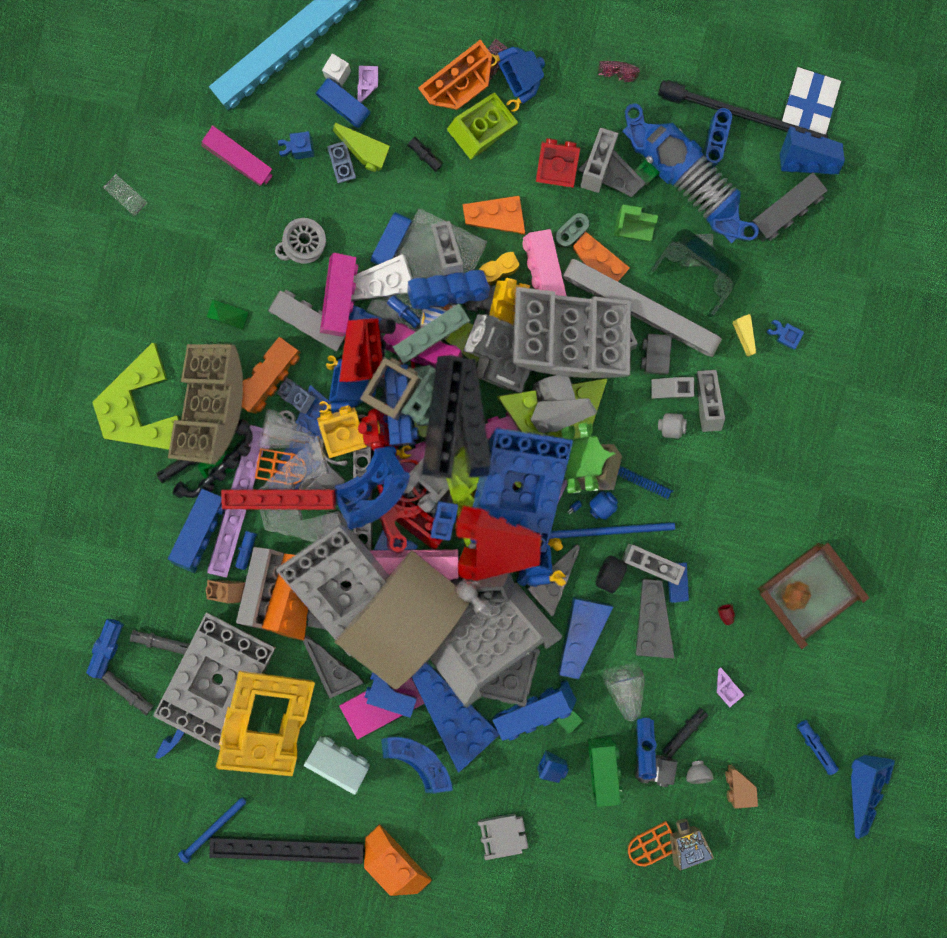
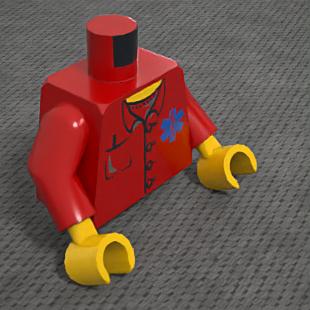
M373 408L368 412V416L361 419V423L358 425V432L363 434L364 444L371 447L375 452L376 448L390 447L391 445L388 415ZM406 445L400 450H397L399 446H394L396 455H399L401 459H408L411 454L408 455L404 452L411 450L410 446Z

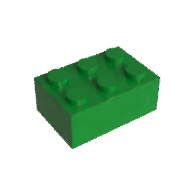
M611 737L588 739L592 791L596 806L621 805L620 798H623V789L618 779H621V769L616 761L620 759L619 749L616 743H613Z

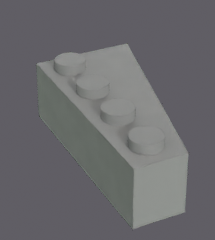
M286 289L284 292L280 290L269 307L268 312L275 314L286 323L295 326V328L303 333L312 336L315 340L337 351L346 334L340 337L320 333L322 311L319 310L317 313L311 309L312 305L302 300L300 303L294 299L296 295Z
M253 548L236 621L237 624L263 629L262 625L278 576L276 568L282 563L283 553L271 549Z

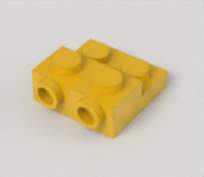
M505 278V281H497L489 316L497 317L501 321L514 325L516 287L530 289V286L522 283L516 285L517 281L510 278Z
M343 406L339 408V412L332 414L331 411H326L317 418L329 458L367 447L363 442V434L358 432V425L360 423L355 407Z

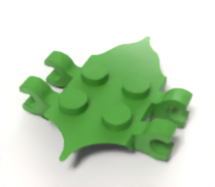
M592 423L579 424L581 438L573 439L575 436L574 426L561 429L564 439L573 440L564 480H567L568 493L581 492L578 478L585 477L586 491L599 490V484L595 476L601 475L605 460L615 455L614 452H608L603 449L596 436H591L593 432Z

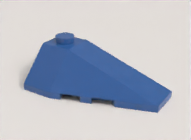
M864 755L855 759L852 763L851 783L854 828L857 839L869 833L877 813L874 807L878 805L879 801H882L884 795L881 794L884 783H889L895 763L892 759Z

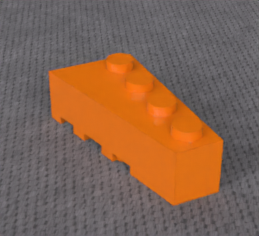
M284 553L281 565L295 555ZM278 573L262 628L289 638L304 640L308 607Z

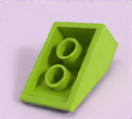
M494 92L455 117L447 130L467 156L473 159L516 126L518 121Z

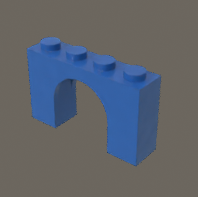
M372 672L370 679L374 681L372 687H367L364 698H367L366 704L411 718L417 697L394 690L388 683Z

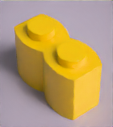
M508 252L501 255L496 261L485 263L479 270L484 271L488 284L493 285L501 277H508L514 274L519 268V262L514 252Z

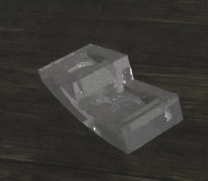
M117 174L103 187L134 216L148 203Z

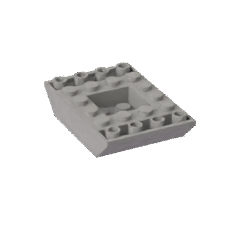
M341 525L276 568L279 575L335 640L360 611L362 612L389 577V574L357 535ZM349 581L352 586L345 588L341 585V582Z
M206 612L153 716L220 750L219 741L227 708L231 706L239 670L264 674L276 647ZM215 674L222 675V683L218 684L214 681L213 677Z

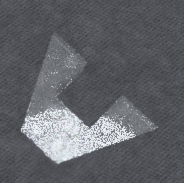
M314 437L308 445L301 449L294 458L290 459L279 472L259 489H295L294 482L329 474L320 437ZM260 509L265 530L279 532L287 536H295L311 542L317 541L337 526H343L339 511L303 520L300 509Z

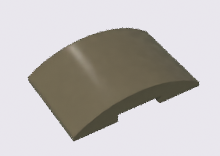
M187 344L181 378L182 383H187L181 421L174 420L168 458L215 464L227 449L239 421L243 398L241 364L235 345Z
M411 550L386 579V583L362 612L360 611L339 635L335 643L396 690L415 674L436 651L456 625L471 600L465 599L461 589Z

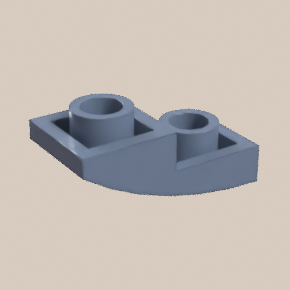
M343 142L327 146L337 183L355 179L356 176L347 146Z
M287 377L277 392L282 399L291 403L304 414L308 412L315 400L312 394Z

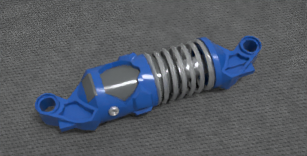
M630 104L625 111L627 127L622 132L631 140L635 152L642 154L647 162L651 163L660 172L659 176L667 184L670 183L674 187L679 186L678 191L685 189L686 191L683 193V196L691 195L688 198V202H691L701 194L693 203V207H696L706 199L699 207L698 212H702L711 204L703 214V217L707 218L706 220L710 224L712 231L723 235L730 243L736 239L747 242L755 239L759 232L757 225L739 219L741 192L738 189L736 190V187L731 189L732 183L723 187L727 182V178L720 180L722 173L714 176L717 168L710 170L712 163H706L707 157L701 152L702 148L694 140L690 141L674 123L646 124L641 106ZM631 110L639 112V116L636 119H631L628 116ZM745 227L753 229L754 234L752 237L744 235Z

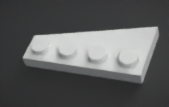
M402 254L360 272L356 276L354 275L353 282L356 283L355 293L351 296V301L408 293V281L413 278L405 255Z

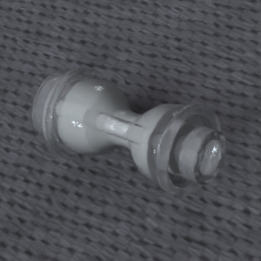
M467 579L461 581L455 588L457 596L466 602L474 604V611L480 620L490 618L494 613V605L485 599L478 598L477 589L471 581Z

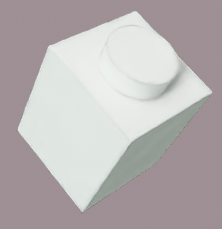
M331 54L322 69L325 78L331 79L341 88L351 73L349 63L334 54Z

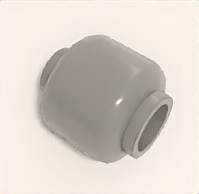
M666 413L663 419H659L658 430L662 431L663 437L679 439L682 437V434H686L687 419H684L682 414Z

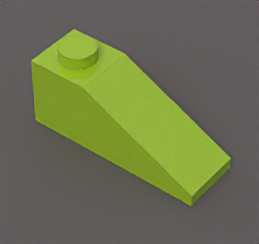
M335 123L334 133L356 158L366 165L365 168L376 172V170L380 171L390 146Z

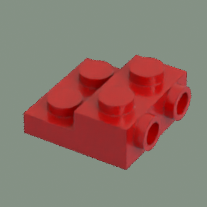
M546 138V142L542 141L536 182L574 188L580 147L576 146V142L565 141L564 145L558 144L557 139Z

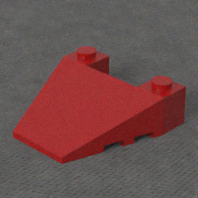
M463 506L456 522L457 537L476 540V549L464 547L458 562V577L478 581L540 565V534L519 525L514 527L506 523L504 518L500 517L498 520L489 516V512L486 510Z

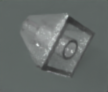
M267 409L258 447L263 449L308 447L309 445L312 446L315 435L276 411Z
M635 661L600 670L607 690L624 719L628 721L636 720L641 714L645 676L638 662Z

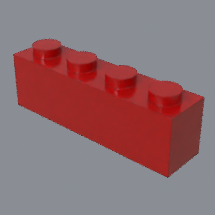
M398 501L396 504L401 506V501ZM406 502L405 507H414L417 505H415L413 502ZM425 511L411 517L395 520L433 550H436L443 541V539L431 538L434 518Z

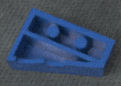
M789 127L780 151L781 171L822 174L840 173L845 162L843 143L825 137L819 139L811 136L809 132L801 133L797 132L794 127Z

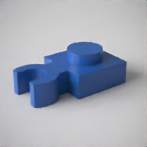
M773 320L771 323L776 326V330L768 329L766 332L769 335H778L777 342L793 350L796 349L804 332L788 323L782 327L779 321Z

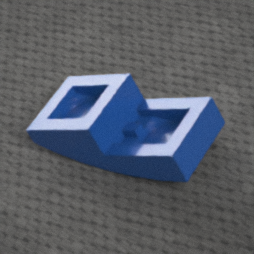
M438 501L430 535L431 538L450 541L458 504Z
M177 729L174 737L167 736L163 740L155 758L159 759L171 751L186 733Z

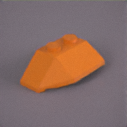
M479 40L418 87V89L430 105L458 110L488 87L492 55L483 42Z
M380 824L366 837L364 868L390 896L418 894L432 881Z

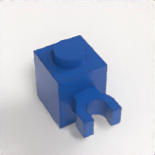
M309 131L290 134L289 142L278 140L279 146H286L284 151H279L281 157L287 156L290 153L294 155L295 159L315 157L313 141Z

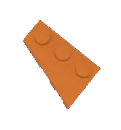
M519 196L463 204L466 225L525 235Z
M586 231L573 246L582 263L617 282L629 269L625 263Z

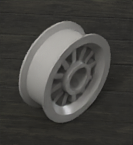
M298 218L291 221L286 226L282 237V247L285 254L291 260L302 264L317 260L321 256L326 243L323 228L316 221L309 218ZM306 238L309 243L303 244L299 239Z

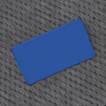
M687 562L676 563L686 567L679 584L676 585L668 581L669 602L671 603L689 601Z

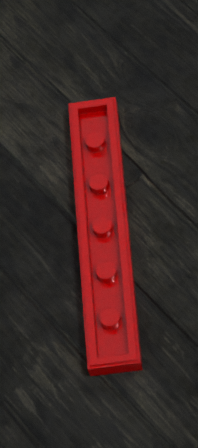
M335 489L221 490L222 509H336Z

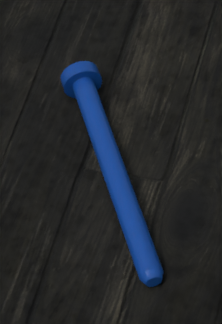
M240 798L188 849L181 850L178 853L179 858L184 863H188L191 860V855L246 804V799Z

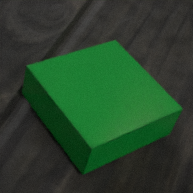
M647 160L634 170L646 183L645 187L660 173Z
M572 710L570 716L564 719L556 718V721L570 734L583 719Z

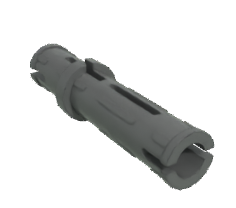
M133 630V634L130 637V642L146 645L147 648L155 647L185 655L190 643L156 636L152 632L148 634Z
M110 670L102 677L101 681L125 698L130 706L139 709L145 716L153 709L154 705L145 700L140 692L131 689Z

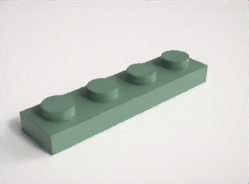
M457 304L393 348L403 364H406L470 322V319L461 305Z

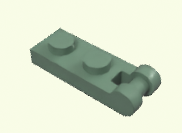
M433 367L429 368L401 411L403 414L413 417V421L416 423L421 420L431 404L435 369ZM414 404L419 406V411L412 408Z

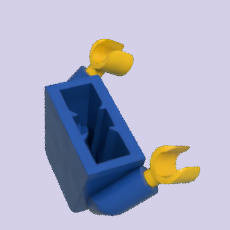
M510 47L498 52L496 56L491 54L494 60L491 68L498 61H501L498 64L514 97H519L516 100H509L506 104L507 106L511 102L515 103V108L511 110L513 112L519 109V104H524L537 94L540 79L544 77L542 68L545 66V61L542 57L536 58L533 51L525 52L524 49Z
M330 355L328 361H333L334 363H326V367L329 370H334L329 402L332 403L320 402L319 405H326L327 409L324 411L320 410L319 412L323 413L330 410L332 412H339V408L348 405L351 408L358 407L363 402L361 397L368 386L369 379L339 382L342 359L337 361L334 356ZM376 389L374 390L373 394L371 395L373 398H374V396H375V394H376Z
M559 538L549 540L546 552H541L539 566L519 570V576L516 579L518 584L521 586L528 584L532 587L551 584V581H555L559 586L566 584L564 579H562L566 577L563 572L557 570L550 576L552 573L550 547H553L555 551L561 550L563 545Z

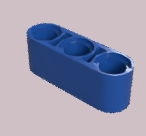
M329 78L325 80L315 93L324 103L357 128H360L371 114L362 103Z
M726 108L719 109L712 117L703 154L707 157L706 163H712L711 168L718 165L724 154L732 121V114ZM717 117H723L725 119V123L719 122ZM713 135H718L721 141H715ZM708 154H714L717 160H711Z
M395 212L371 257V262L379 265L395 258L413 221Z

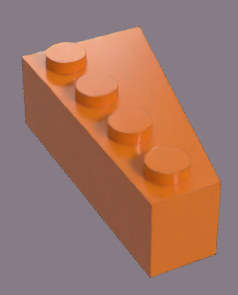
M279 337L263 356L265 361L263 363L259 362L253 368V376L243 381L242 407L251 413L261 412L267 404L265 402L269 396L272 397L277 391V384L280 380L284 381L288 376L290 366L296 365L299 361V354L301 352Z

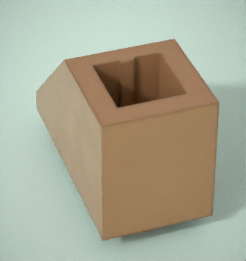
M207 580V599L224 603H240L245 582Z
M728 765V771L725 773L726 781L729 783L730 790H727L728 802H731L734 808L758 807L757 787L733 765Z

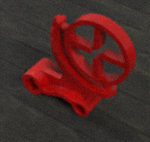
M404 459L399 461L400 464L411 463L416 466L419 463L412 459ZM378 485V490L380 494L383 491L382 485ZM414 487L411 491L415 498H400L398 501H401V506L395 504L387 513L378 518L387 537L386 544L390 551L401 552L406 548L407 540L395 526V520L411 517L423 511L418 505L414 507L405 506L406 502L416 501L426 495L427 489L425 487L420 494ZM394 539L400 540V547L393 546V543H395L393 541Z

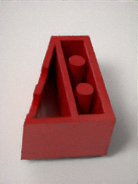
M378 318L349 320L339 382L372 379L382 362Z

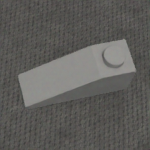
M603 128L599 129L583 174L581 188L599 193L618 133Z
M450 221L432 224L431 228L442 274L447 276L452 273H463V264Z
M697 371L699 415L702 432L722 431L725 415L717 371Z
M589 398L538 402L531 421L539 432H556L595 415L597 410Z
M629 543L621 559L631 566L676 585L679 584L686 568Z

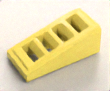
M748 314L732 323L746 356L756 353L751 315Z

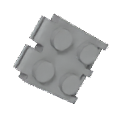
M514 813L478 821V826L481 827L482 832L481 842L484 843L486 853L484 855L485 860L521 854L522 849L528 848L526 833L519 834V832L525 831L522 816L516 817ZM484 825H486L488 836H486ZM487 842L490 844L491 853H489Z

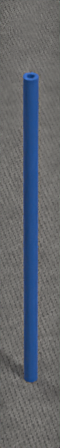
M675 523L551 531L549 539L675 530Z

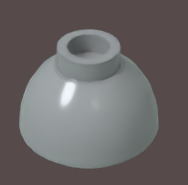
M703 761L692 762V767L687 772L686 779L691 784H703L711 782L714 777Z

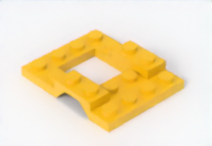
M239 670L231 706L227 708L219 741L220 751L216 764L217 769L293 776L297 760L298 735L301 726L307 718L315 682L312 680ZM255 694L290 699L286 714L283 713L279 734L247 730Z

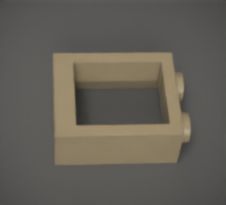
M384 358L363 393L361 400L398 421L402 415V409L418 387L421 379L417 377L419 373L408 367L405 370L400 367L401 363L391 358L389 361ZM388 367L411 379L394 409L371 396Z

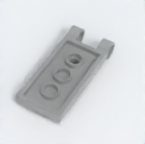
M460 418L455 453L464 446ZM422 459L409 473L410 478L404 493L410 492L418 482L421 483L429 491V494L424 495L420 499L418 506L425 512H428L449 488L446 478L421 475Z

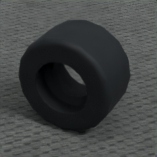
M609 555L598 573L596 586L614 593L624 578L627 563Z

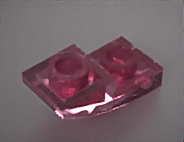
M600 61L598 75L610 77L617 73L618 81L632 82L638 78L640 69L624 62Z

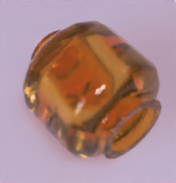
M800 581L789 583L782 595V599L786 603L785 606L793 611L804 609L811 598L810 587Z

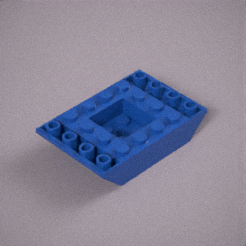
M496 428L487 441L491 462L489 476L479 477L473 507L488 511L489 516L498 520L500 517L504 518L506 523L514 527L519 525L540 534L541 552H546L573 440ZM520 481L522 483L520 489L513 490V484Z

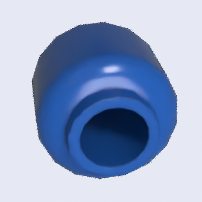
M602 491L590 501V513L596 519L606 520L617 511L618 500L609 491L607 493Z

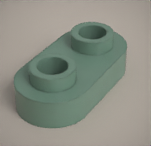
M578 213L571 217L557 231V244L561 247L571 246L588 229L589 220L587 216ZM581 222L582 227H576L575 223ZM562 235H567L569 239L567 241L562 240Z

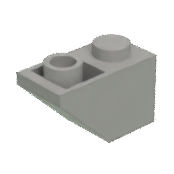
M694 377L652 379V399L694 397Z

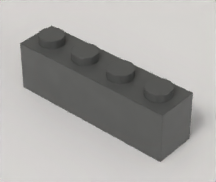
M814 173L810 174L751 222L757 225L759 230L757 236L762 242L767 238L771 241L779 234L777 230L782 226L786 229L794 223L792 218L796 215L801 217L809 211L807 206L811 203L816 205L824 199L823 194L828 190Z
M510 573L478 581L461 577L451 580L461 590L465 586H470L475 591V596L485 603L509 602L515 589Z

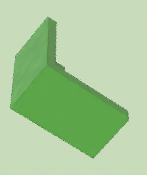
M622 204L617 214L614 236L651 242L658 215L642 213L641 207Z

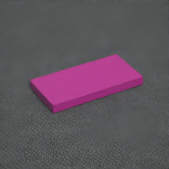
M412 677L396 689L398 692L417 697L414 709L425 704ZM366 691L339 705L357 740L402 715L366 704L367 698H364Z

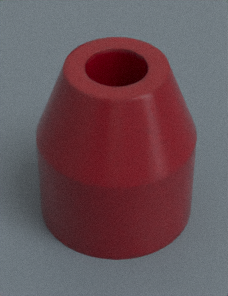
M726 604L718 607V613L725 625L733 624L735 619L733 605Z

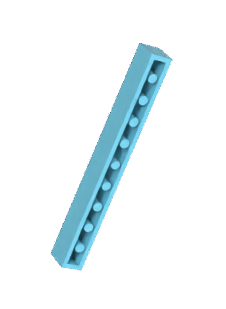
M362 0L312 1L212 83L209 88L227 110L235 108L242 98L251 95L259 84L266 83L270 75L280 71L287 61L295 59L304 47L308 48L311 46L315 38L319 35H324L332 24L340 22L344 17L343 15L348 11L356 9L358 3Z

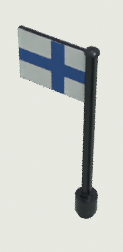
M798 67L781 121L688 92L685 89L686 85L672 80H662L658 96H661V99L677 104L680 101L686 100L715 110L726 108L732 115L785 132H788L791 126L797 132H809L811 136L820 139L821 137L828 138L826 132L841 81Z

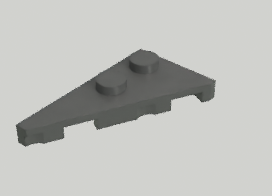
M578 544L552 565L550 576L559 570L566 576L562 579L567 583L580 549ZM551 581V584L538 585L537 587L529 586L527 589L548 613L553 616L566 584L559 586L555 581Z
M305 635L303 642L329 698L364 683L361 677L312 638Z

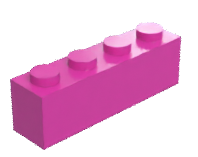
M333 253L329 258L320 333L340 337L346 334L349 313H352L353 310L351 296L355 293L356 283L353 282L354 275L356 276L358 272L356 257Z
M396 323L395 332L393 334H385L383 340L386 342L385 350L398 355L393 347L416 331L409 329L402 323ZM439 341L411 361L422 366L432 365L436 369L438 356L453 355L462 358V353L457 346H449Z

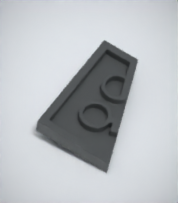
M613 150L603 184L632 198L646 183ZM588 160L578 169L579 172L584 174Z

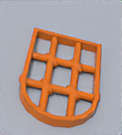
M260 448L255 473L256 479L288 485L297 484L305 478L307 465L303 458L293 453ZM262 450L274 452V458L261 457ZM277 453L291 455L290 462L278 460ZM293 457H298L303 464L294 463ZM260 460L273 463L272 469L259 467ZM276 463L289 466L288 472L277 471L275 469ZM292 466L305 468L304 474H294L291 472ZM258 471L271 473L270 479L258 477ZM274 473L287 476L286 482L273 480ZM290 476L301 478L299 481L289 482Z
M666 821L637 835L630 841L628 855L634 864L648 866L672 854V850L667 853L664 850L666 846L671 844V841L662 845L659 840L661 839L660 837L668 833L672 834ZM666 825L668 830L657 835L655 830ZM652 832L653 838L643 843L640 838ZM638 839L640 844L630 849L633 842ZM656 840L658 843L657 848L647 852L646 845ZM642 847L643 855L633 859L630 853ZM661 849L663 855L651 860V854ZM644 857H647V859H648V861H649V862H646V863H638V862H637V861L643 859Z

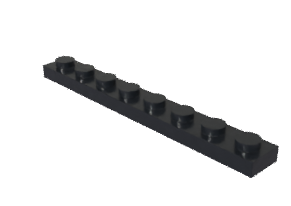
M211 836L209 858L363 864L364 842Z

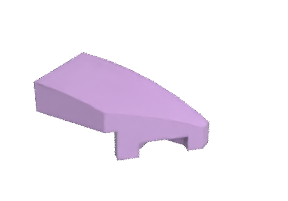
M359 66L358 101L360 103L378 88V66Z
M720 667L718 669L717 694L731 707L744 694Z

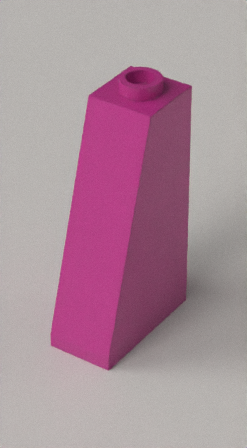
M214 126L210 128L202 140L201 146L257 185L267 184L272 177V174H270L272 168Z

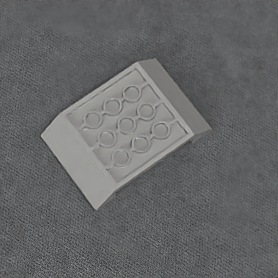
M515 584V589L509 602L486 603V606L481 611L476 610L475 604L467 606L451 632L429 659L464 706L467 707L482 696L479 688L540 644H543L547 649L560 640L562 635L520 586Z

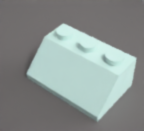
M320 736L304 766L355 795L370 764L367 763L368 761L364 757H356L351 754L348 748L335 745L332 739Z

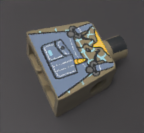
M687 819L678 820L676 822L678 832L670 835L674 866L681 871L714 859L700 829L695 826L689 827Z

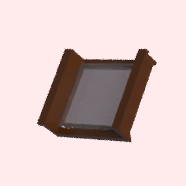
M828 542L824 545L817 543L758 588L761 597L800 649L808 645L805 641L808 637L858 600L864 603L869 599V596ZM804 595L808 596L809 602L807 605H804L803 602L805 601L801 598Z

